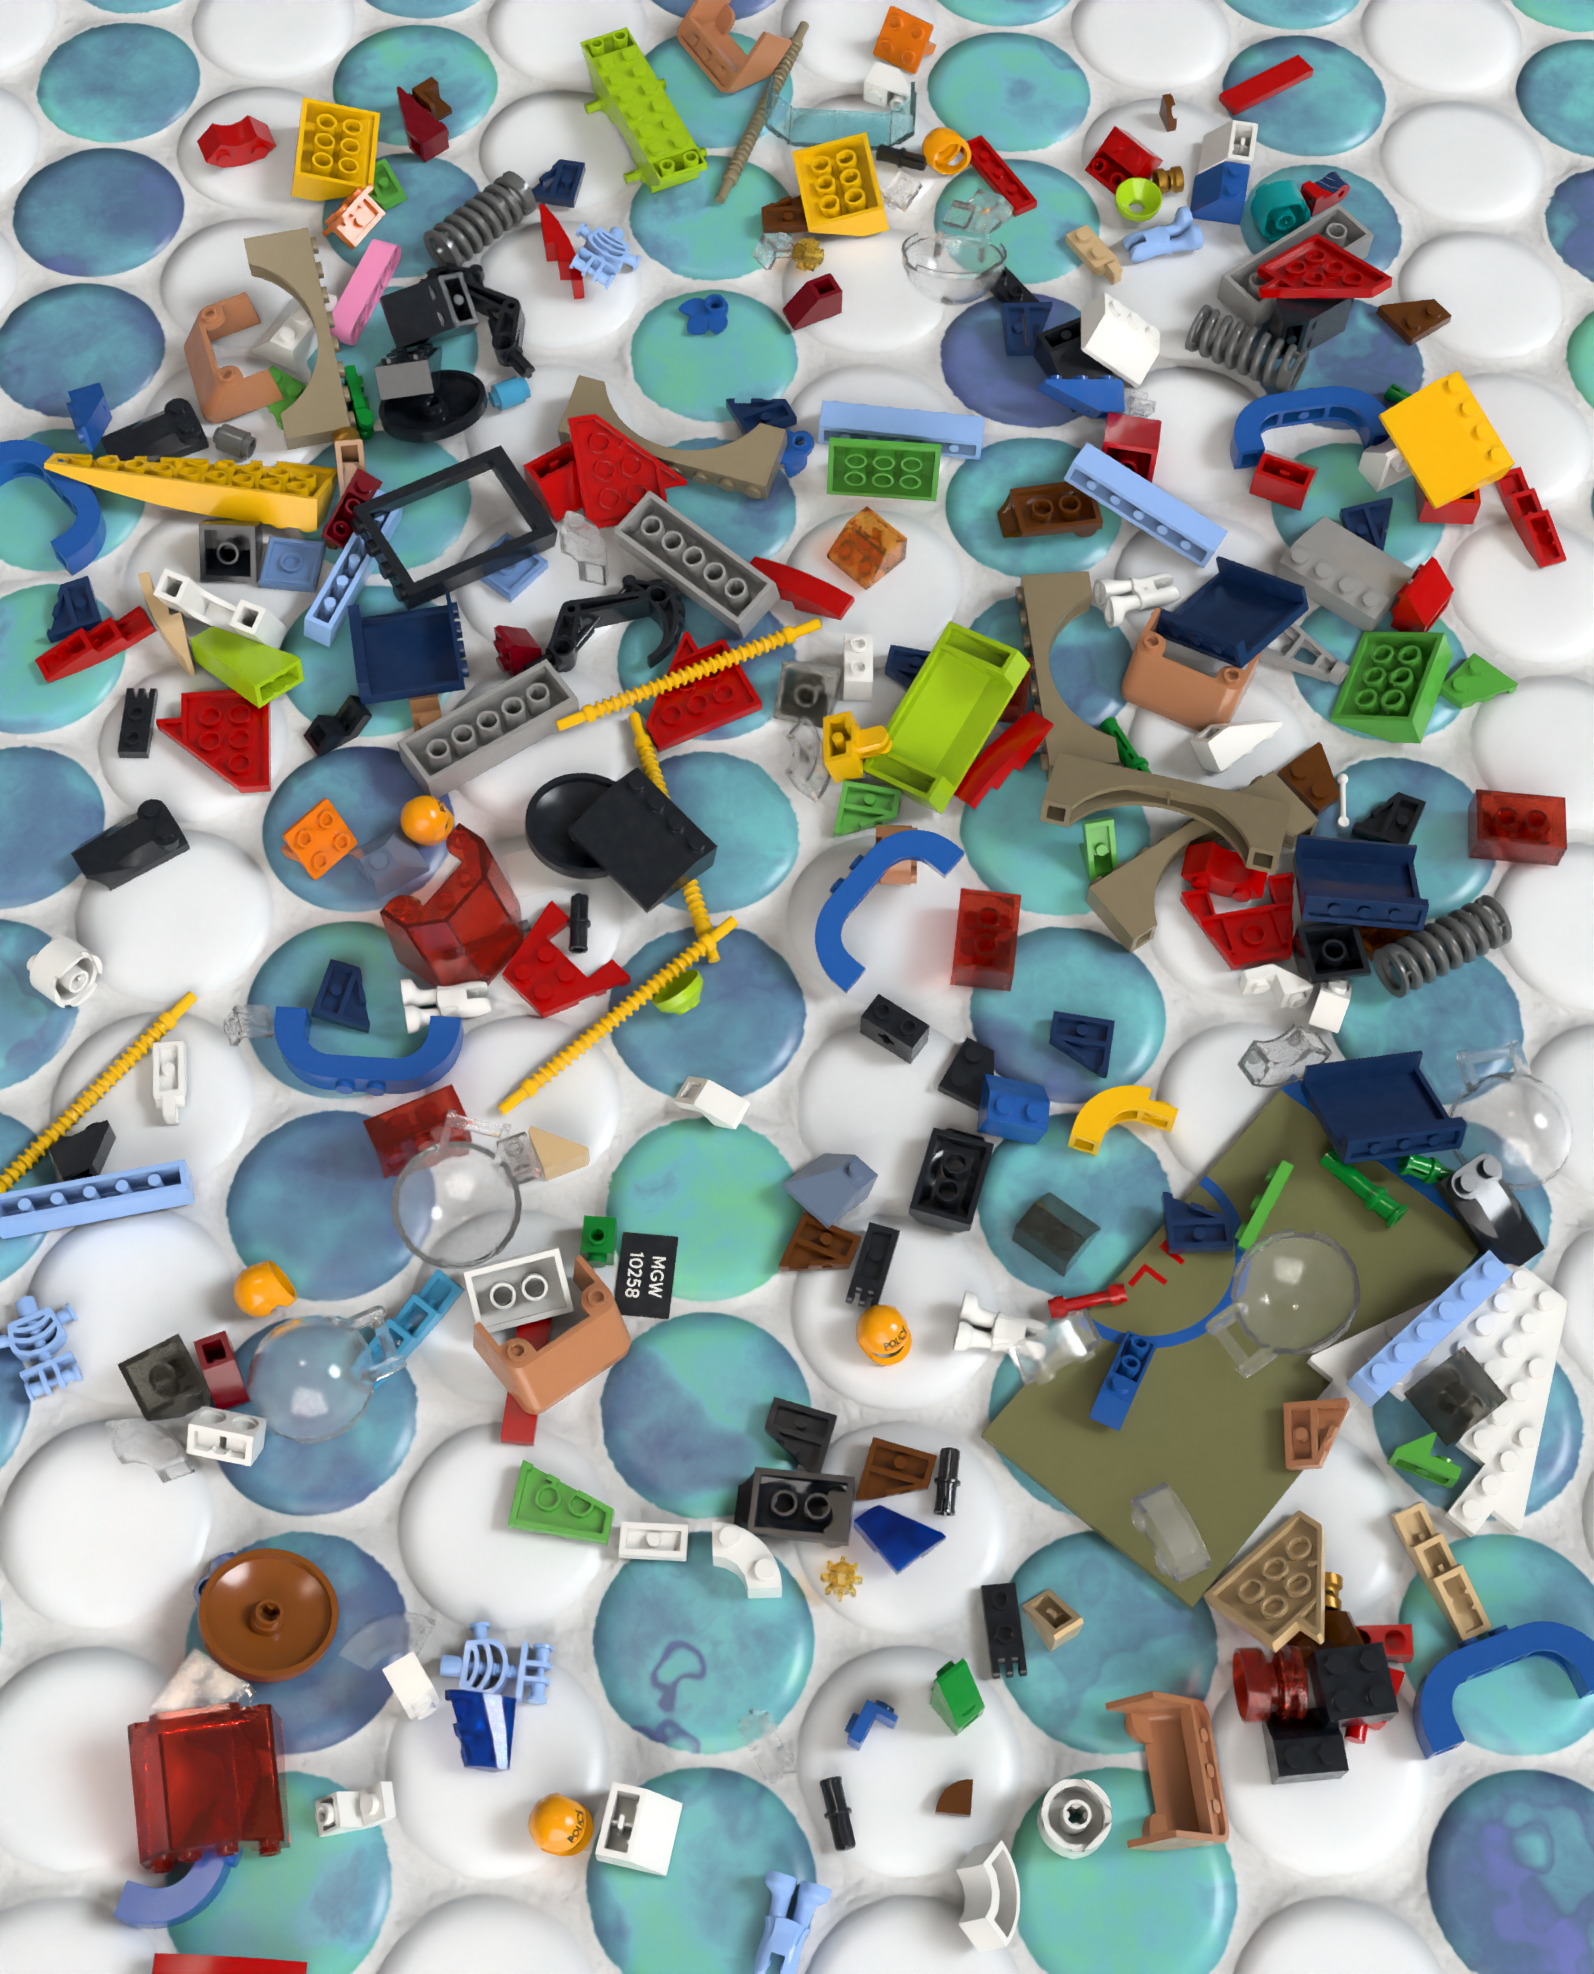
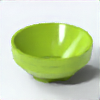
M1145 178L1127 179L1116 190L1115 206L1118 212L1128 220L1135 222L1150 220L1158 213L1161 207L1162 193L1152 181ZM1131 204H1139L1143 207V211L1135 213L1130 210L1129 206Z
M697 969L687 970L685 973L679 974L678 979L672 978V984H665L666 989L660 988L659 994L653 996L652 1003L661 1012L676 1013L677 1015H682L694 1008L701 1001L699 998L701 997L700 994L704 983Z

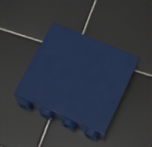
M1218 556L1216 562L1219 573L1177 609L1170 612L1158 607L1161 609L1156 633L1164 639L1242 669L1309 610L1305 587Z
M449 591L445 592L447 605L362 618L359 604L347 606L361 705L465 690L464 678L469 677L467 660L460 659L466 657L463 640H457L458 638H463L460 621L454 622V619H460L457 602H451Z
M1298 835L1293 864L1301 920L1423 931L1429 903L1428 899L1420 898L1414 868L1417 845Z
M1422 1051L1305 1066L1301 1090L1343 1164L1461 1148L1467 1123L1463 1117L1450 1118L1419 1068L1423 1055Z

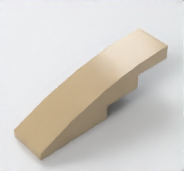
M139 573L138 576L144 598L160 637L173 657L187 673L195 675L187 629L181 612L172 614L171 609L153 595L155 587L150 573Z
M1416 1502L1390 1515L1391 1521L1419 1575L1460 1642L1476 1637L1491 1629L1492 1626L1464 1566L1456 1563L1443 1533H1437L1424 1503Z

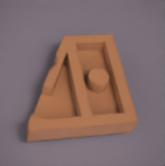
M1347 1398L1283 1403L1285 1465L1288 1471L1321 1469L1350 1407Z

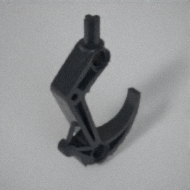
M447 263L446 266L429 269L426 272L427 277L421 279L419 283L438 276L462 271L475 310L489 317L488 326L492 335V346L498 363L504 367H512L521 377L531 378V373L535 371V368L522 355L525 317L519 300L484 287L485 274L482 266L478 264L471 265L470 267H458L455 264Z
M627 575L623 577V588L617 594L566 601L561 606L547 648H545V654L523 665V669L525 671L547 659L556 671H571L576 665L578 651L595 633V628L645 617H651L663 631L660 645L652 654L647 656V663L651 669L670 654L674 645L678 643L681 637L686 615L685 606L681 602V594L676 588L663 583V579L643 581L636 580V577L633 575Z

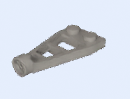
M1295 623L1283 632L1293 641V646L1288 652H1279L1269 647H1266L1261 652L1260 661L1325 682L1330 681L1337 686L1342 683L1350 668L1349 665L1335 659ZM1301 648H1306L1318 659L1313 665H1309L1296 660L1294 656Z

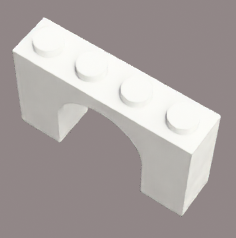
M164 569L153 593L155 597L175 613L181 612L185 618L208 627H218L276 649L280 648L288 631V628L266 608L240 599L238 606H235L208 593L190 578L168 569Z

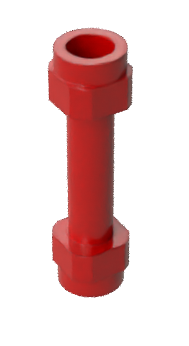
M1124 1283L1107 1285L1108 1290L1064 1299V1296L1061 1295L1049 1299L1048 1305L1052 1319L1068 1317V1312L1110 1302L1112 1307L1122 1305V1303L1128 1302Z

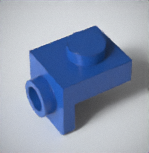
M867 1699L860 1715L854 1712L845 1728V1732L849 1733L847 1744L860 1750L875 1720L894 1729L898 1720V1716L893 1714L894 1708L883 1701L876 1700L873 1703Z

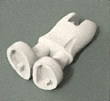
M1157 573L1143 578L1130 577L1128 580L1098 579L1093 585L1095 601L1100 606L1104 605V619L1109 628L1121 625L1125 613L1130 610L1138 609L1141 611L1147 607L1168 605L1181 598L1178 588L1171 586L1173 583L1171 573Z
M412 979L400 980L408 1034L417 1033L424 1026L429 1025L430 1016L468 1018L481 1016L491 1011L490 1001L486 998H481L488 993L486 982L470 981L452 986H437V989L420 990ZM434 1004L437 1006V1008L419 1009L420 1007Z
M965 1291L958 1316L953 1350L965 1351L970 1347L988 1348L991 1352L1005 1351L1031 1359L1044 1358L1045 1346L1039 1342L1025 1339V1336L1037 1339L1046 1338L1049 1333L1048 1325L1034 1319L1010 1316L1001 1311L995 1313L985 1310L979 1306L976 1294ZM971 1325L992 1328L991 1333L974 1329Z

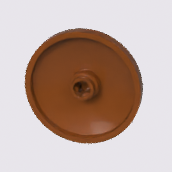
M255 1549L229 1559L211 1575L200 1598L198 1629L208 1653L228 1672L254 1682H280L307 1672L326 1654L331 1646L338 1625V1601L332 1584L326 1575L308 1559L281 1549Z

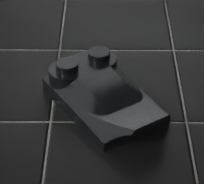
M183 398L172 399L167 402L164 411L101 437V442L107 454L118 455L120 461L134 460L135 456H147V462H160L161 457L182 458L209 448L203 428L191 404Z
M150 799L140 804L136 814L84 842L71 855L86 879L100 882L112 891L188 851L190 847L166 805L161 800Z
M933 1127L908 1214L915 1218L916 1221L928 1226L955 1233L970 1231L994 1144L985 1142L984 1137L951 1128L941 1130Z
M1483 1151L1439 1181L1434 1187L1482 1255L1490 1250L1502 1263L1520 1267L1544 1250L1545 1246L1533 1222L1503 1179L1501 1162L1494 1155Z
M755 1467L751 1477L738 1486L734 1524L746 1529L755 1536L822 1543L830 1548L848 1546L854 1507L855 1477Z

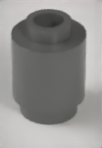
M225 423L221 427H217L213 435V442L219 451L241 459L243 457L250 458L255 451L256 438L245 430Z

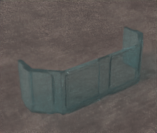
M771 74L767 90L765 127L778 138L786 140L788 145L795 147H811L867 132L871 151H877L880 144L893 147L896 144L899 145L915 134L917 96L915 82H911L910 99L889 113L793 108L774 92V75Z

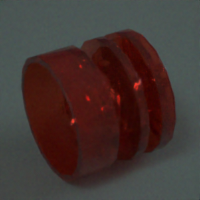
M1285 1644L1283 1651L1279 1649L1276 1653L1269 1649L1268 1662L1259 1646L1236 1648L1234 1650L1232 1659L1233 1686L1238 1712L1244 1723L1267 1722L1270 1719L1272 1705L1280 1720H1287L1289 1713L1294 1719H1304L1308 1708V1679L1301 1652L1296 1644Z

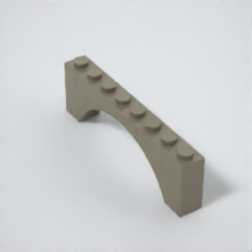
M307 227L244 238L251 275L272 282L292 295L308 314L317 334V359L311 379L299 398L280 414L288 450L333 442L332 434L335 430L342 427L356 428L353 411H347L346 403L351 402L348 386L342 387L341 378L346 377L343 362H337L335 353H339L340 348L337 336L332 337L330 328L335 327L332 311L326 312L325 303L330 302L327 287H321L319 279L324 278L321 262H315L314 254L319 253L316 237L310 238Z
M581 375L577 378L558 428V435L562 445L570 440L567 418L596 414L680 476L692 479L701 485L711 484L718 486L727 492L737 491L744 493L753 499L763 498L768 500L787 446V432L785 429L759 423L743 437L711 449L680 450L655 444L635 433L619 418L609 401L604 381Z
M1089 571L1022 575L1020 586L1015 588V598L1017 604L1021 603L1022 610H1019V625L1025 628V633L1022 634L1023 650H1028L1029 657H1026V660L1031 665L1026 673L1032 676V680L1029 681L1030 698H1035L1036 705H1033L1032 711L1054 724L1039 745L1042 746L1043 753H1040L1039 759L1041 771L1046 772V779L1049 782L1058 753L1119 766L1120 761L1116 737L1104 734L1089 726L1067 707L1054 685L1049 666V653L1058 635L1070 622L1090 609L1092 588Z
M1058 753L1043 798L1040 821L1069 828L1083 817L1109 808L1148 806L1167 809L1201 821L1221 834L1235 848L1245 868L1275 874L1292 804Z
M1274 771L1264 777L1262 775L1257 776L1242 791L1240 789L1234 791L1292 804L1282 844L1283 847L1290 850L1296 846L1298 835L1313 836L1319 820ZM1191 818L1174 834L1171 832L1165 834L1155 846L1150 849L1145 847L1128 863L1121 862L1109 875L1104 878L1100 876L1094 879L1088 886L1085 902L1126 950L1131 953L1154 937L1157 927L1154 907L1155 891L1168 869L1186 854L1187 846L1225 840V838L1203 822Z

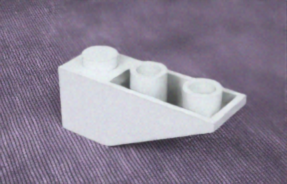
M1265 719L1211 724L1193 737L1190 742L1203 770L1220 773L1229 770L1233 766L1232 763L1240 757L1250 754L1253 751V747L1261 741L1271 738L1274 735V731L1283 724L1281 721Z

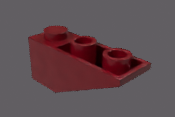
M399 86L396 88L409 149L426 163L449 148L448 129L443 122H438L427 108H423L417 103L412 94L406 93Z
M357 468L321 537L344 549L353 534L350 524L353 507L371 500L383 482Z

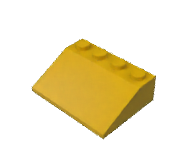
M303 97L291 196L313 201L348 197L359 186L364 189L370 183L373 185L380 113Z
M867 132L792 151L809 232L868 236L889 230Z
M1459 371L1434 381L1378 416L1434 510L1503 478L1515 464Z

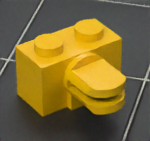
M851 711L823 717L824 765L835 783L863 777V759L886 754L892 747V740L882 725L861 730Z

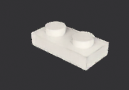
M621 1521L619 1558L687 1561L689 1525Z

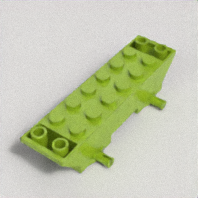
M625 27L580 42L591 77L592 88L597 96V100L584 104V109L587 115L599 110L605 113L612 124L616 123L628 144L632 160L637 169L623 173L626 184L642 180L648 186L651 193H655L699 178V172L708 169V164L704 159L707 157L706 149L704 146L698 148L664 91V89H667L666 81L664 78L657 79L629 29Z

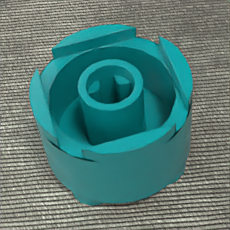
M1293 180L1277 181L1269 185L1263 184L1256 189V196L1252 200L1250 211L1260 233L1269 242L1275 243L1310 221V210Z

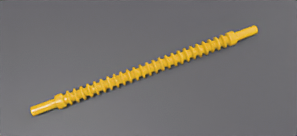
M815 618L793 628L786 626L781 629L780 633L775 631L773 636L768 633L767 638L761 636L759 641L753 639L752 644L746 642L744 644L745 647L738 645L737 650L731 648L729 653L723 651L722 656L716 654L714 659L708 657L707 662L701 660L699 665L693 663L692 668L686 666L684 671L679 668L676 674L672 671L670 676L664 674L661 680L656 677L655 682L649 680L647 682L648 685L641 683L640 688L633 686L632 691L626 689L625 694L618 692L617 697L611 695L610 700L603 698L602 703L595 701L594 706L591 704L582 706L581 711L556 720L557 729L560 732L585 721L592 723L597 720L598 716L603 718L605 713L611 715L612 710L619 712L620 707L626 709L628 704L634 706L635 701L641 703L643 698L649 700L650 695L656 697L658 692L664 694V690L671 691L673 686L678 689L681 683L686 686L687 681L693 683L694 678L701 680L702 675L708 677L709 672L716 674L717 669L723 671L724 666L731 668L732 663L738 665L739 660L746 662L747 657L753 659L755 654L761 656L762 651L768 653L770 648L776 650L777 645L782 648L784 643L787 645L795 643L796 638L821 629L820 620Z
M633 712L628 718L635 736L633 742L635 749L638 751L637 756L640 758L642 770L670 799V796L667 795L668 790L665 788L666 783L663 781L664 777L661 774L659 762L656 761L657 756L654 754L655 749L652 747L651 737L646 735L640 714ZM694 879L681 889L684 890L685 902L689 904L687 908L691 911L690 917L693 919L692 924L695 926L696 936L700 937L705 932L709 934L714 928L712 923L709 922L708 910L704 908L705 902L702 901L703 895L700 893V887L697 886L698 881ZM717 948L711 952H705L709 963H716L720 960Z
M730 916L709 934L703 933L698 937V943L692 942V948H685L686 953L680 952L678 959H672V964L666 963L665 970L659 969V975L653 974V980L647 979L645 986L639 985L640 990H633V996H626V1002L620 1001V1006L618 1008L614 1006L612 1013L606 1012L605 1019L603 1017L599 1018V1024L593 1023V1028H587L585 1035L579 1034V1040L573 1039L572 1046L566 1045V1050H560L558 1057L552 1056V1062L546 1061L545 1068L539 1067L537 1074L531 1073V1079L525 1078L519 1083L520 1087L497 1105L498 1110L505 1116L527 1097H534L539 1092V1087L545 1088L544 1083L546 1081L550 1083L552 1082V1076H559L558 1071H565L566 1065L572 1066L573 1059L579 1060L578 1055H585L586 1048L592 1049V1044H598L600 1037L606 1038L605 1033H612L613 1026L619 1027V1021L625 1022L627 1015L633 1016V1010L639 1011L640 1004L646 1005V999L652 1000V995H658L660 988L666 989V983H673L672 978L678 979L679 972L685 973V968H691L693 961L699 962V956L705 957L706 951L711 952L717 947L716 943L738 926L737 920Z
M188 991L168 1012H162L157 1017L158 1022H152V1029H145L146 1035L140 1034V1040L133 1041L134 1046L132 1048L127 1047V1053H121V1059H115V1065H109L107 1067L109 1071L107 1073L102 1072V1078H96V1084H90L88 1092L82 1091V1098L76 1097V1104H69L70 1110H63L64 1115L62 1117L57 1116V1122L50 1123L51 1128L49 1130L44 1129V1135H38V1141L36 1143L31 1142V1148H25V1154L23 1156L18 1155V1161H12L10 1169L4 1168L5 1174H0V1194L6 1193L7 1188L13 1189L12 1183L14 1181L18 1183L20 1175L26 1176L25 1170L27 1168L33 1169L32 1163H39L38 1157L46 1156L45 1150L52 1143H56L58 1137H65V1130H72L71 1124H78L77 1119L79 1117L84 1118V1112H90V1106L92 1104L97 1105L96 1100L98 1098L103 1099V1093H109V1087L111 1085L116 1086V1080H122V1074H128V1068H134L136 1066L134 1062L136 1060L141 1061V1055H147V1049H153V1043L160 1042L159 1037L161 1035L167 1036L166 1031H171L177 1026V1020L198 1000L193 993Z

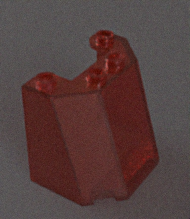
M458 823L447 836L446 847L449 853L462 861V863L424 906L407 895H399L392 898L380 911L397 961L435 988L437 986H452L470 981H483L488 986L511 960L524 941L520 902L484 839L461 823Z
M225 1702L158 1712L150 1715L147 1722L133 1723L127 1726L140 1864L147 1870L151 1869L152 1874L173 1871V1865L180 1862L202 1860V1854L217 1852L218 1857H226L239 1854L240 1848L249 1847L252 1851H259L260 1857H271L281 1854V1849L290 1848L283 1726L281 1717L271 1704L240 1707L238 1702Z

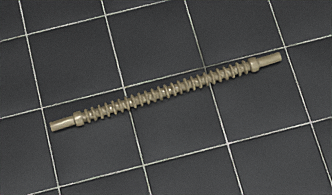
M801 21L794 36L789 38L793 43L773 71L768 85L765 87L763 95L751 116V120L748 122V126L736 147V151L731 157V161L722 176V185L715 197V201L719 204H724L731 188L737 184L743 167L746 165L748 157L751 155L753 147L763 130V126L775 105V101L780 95V91L803 47L802 40L809 28V24L806 21Z

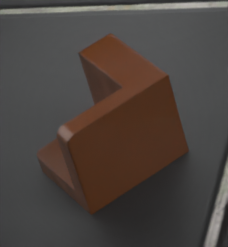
M433 77L412 88V95L416 102L423 108H427L438 122L452 114V108L440 98L438 82Z

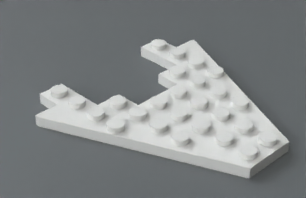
M1506 1264L1505 1266L1513 1274L1389 1390L1391 1394L1402 1402L1420 1379H1422L1473 1421L1455 1446L1480 1465L1481 1468L1444 1515L1470 1538L1477 1533L1490 1514L1514 1534L1522 1528L1568 1300L1523 1265L1518 1267L1513 1264ZM1438 1297L1312 1355L1306 1363L1330 1382L1317 1400L1347 1398L1350 1407L1344 1418L1345 1420L1361 1400L1347 1385L1348 1381Z

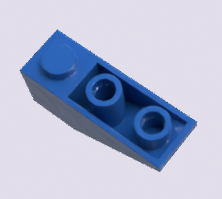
M1052 375L1046 377L1037 386V391L1090 419H1107L1108 412L1116 414L1125 412L1123 379H1113V376L1110 375L1100 376L1097 379H1088V376L1085 375L1074 376L1071 379H1062L1060 375Z
M100 382L68 391L71 402L66 403L80 444L86 442L89 452L94 451L112 420V415Z
M1127 1331L1099 1391L1089 1418L1120 1431L1158 1345L1157 1343Z

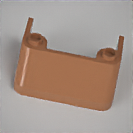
M695 0L677 29V39L721 92L733 94L768 78L793 43L788 38L763 31L747 56L728 34L735 22V13L729 6L731 0Z
M246 292L204 307L199 312L184 344V352L201 412L205 419L212 424H218L284 400L269 369L243 378L240 369L236 366L230 365L220 369L218 367L211 341L261 323Z
M1156 607L1137 641L1120 688L1122 697L1130 703L1199 732L1211 724L1230 723L1254 678L1261 652L1249 662L1246 670L1235 666H1225L1219 670L1215 678L1163 657L1166 641L1161 635L1156 633L1161 609Z
M581 1255L575 1258L573 1281L582 1291L580 1304L588 1317L538 1351L527 1340L522 1338L509 1339L499 1346L480 1321L474 1325L473 1348L526 1413L532 1415L547 1411L624 1358L630 1349L631 1337L612 1292Z
M1149 1691L1105 1703L1106 1710L1125 1713L1124 1725L1127 1734L1135 1742L1145 1745L1156 1814L1146 1816L1142 1826V1837L1128 1840V1848L1165 1851L1225 1843L1229 1838V1823L1210 1716L1204 1703L1198 1699L1157 1691Z

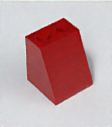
M1108 412L1101 451L1152 483L1162 421Z

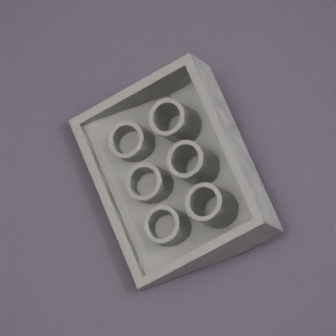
M1323 516L1297 539L1279 562L1277 577L1304 586L1306 597L1363 632H1374L1398 601L1397 595L1406 582L1410 584L1413 581L1411 578L1415 570Z

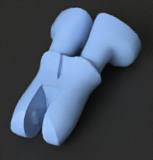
M1183 206L1177 209L1174 222L1166 226L1158 225L1152 229L1131 233L1122 239V244L1125 250L1129 251L1131 261L1136 263L1159 255H1171L1172 252L1203 248L1204 240L1199 225H1193L1192 213L1189 207Z
M767 1870L765 1884L772 1894L769 1915L765 1916V1929L755 1955L753 1974H766L771 1964L772 1952L785 1956L784 1963L780 1967V1974H796L803 1942L810 1932L808 1926L811 1917L818 1906L828 1902L832 1892L831 1889L812 1882L801 1881L795 1912L791 1920L786 1918V1914L798 1879L777 1871Z

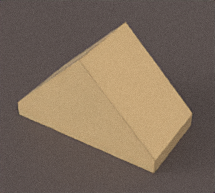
M530 1126L528 1130L530 1144L546 1181L588 1166L590 1162L588 1147Z
M1050 1588L1022 1605L1024 1613L1050 1652L1077 1636L1084 1624L1082 1617Z

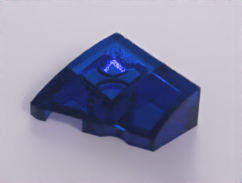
M882 1505L869 1509L854 1520V1529L874 1553L878 1552L896 1575L900 1574L919 1557L923 1558L946 1539L942 1532Z
M445 1690V1700H451L457 1720L452 1725L455 1735L461 1742L460 1753L464 1767L492 1773L509 1770L517 1698L476 1691Z

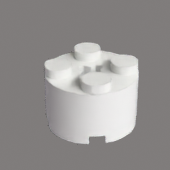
M62 934L54 936L50 943L38 954L33 955L27 962L31 985L62 1008H65L64 1005L75 1007L87 1000L98 985L95 982L97 973L102 975L103 970L102 962L97 956L73 939Z
M1070 1778L1059 1781L1047 1792L1038 1811L1037 1826L1043 1841L1052 1851L1069 1859L1090 1855L1100 1847L1110 1832L1112 1824L1110 1800L1106 1793L1090 1780ZM1078 1812L1081 1815L1079 1823L1075 1822L1072 1824L1068 1818L1070 1814L1074 1815Z

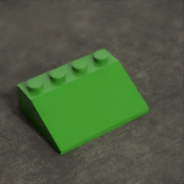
M829 437L827 494L936 501L942 444Z
M1364 631L1330 717L1331 722L1393 743L1421 744L1453 657L1445 633Z

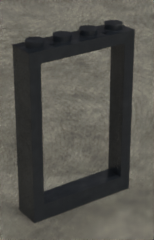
M501 445L354 506L352 520H350L351 528L355 535H360L363 539L367 554L371 558H375L379 564L378 567L382 577L390 581L396 599L399 602H403L408 610L445 595L446 591L452 592L554 547L558 530ZM492 469L532 531L414 582L374 519Z

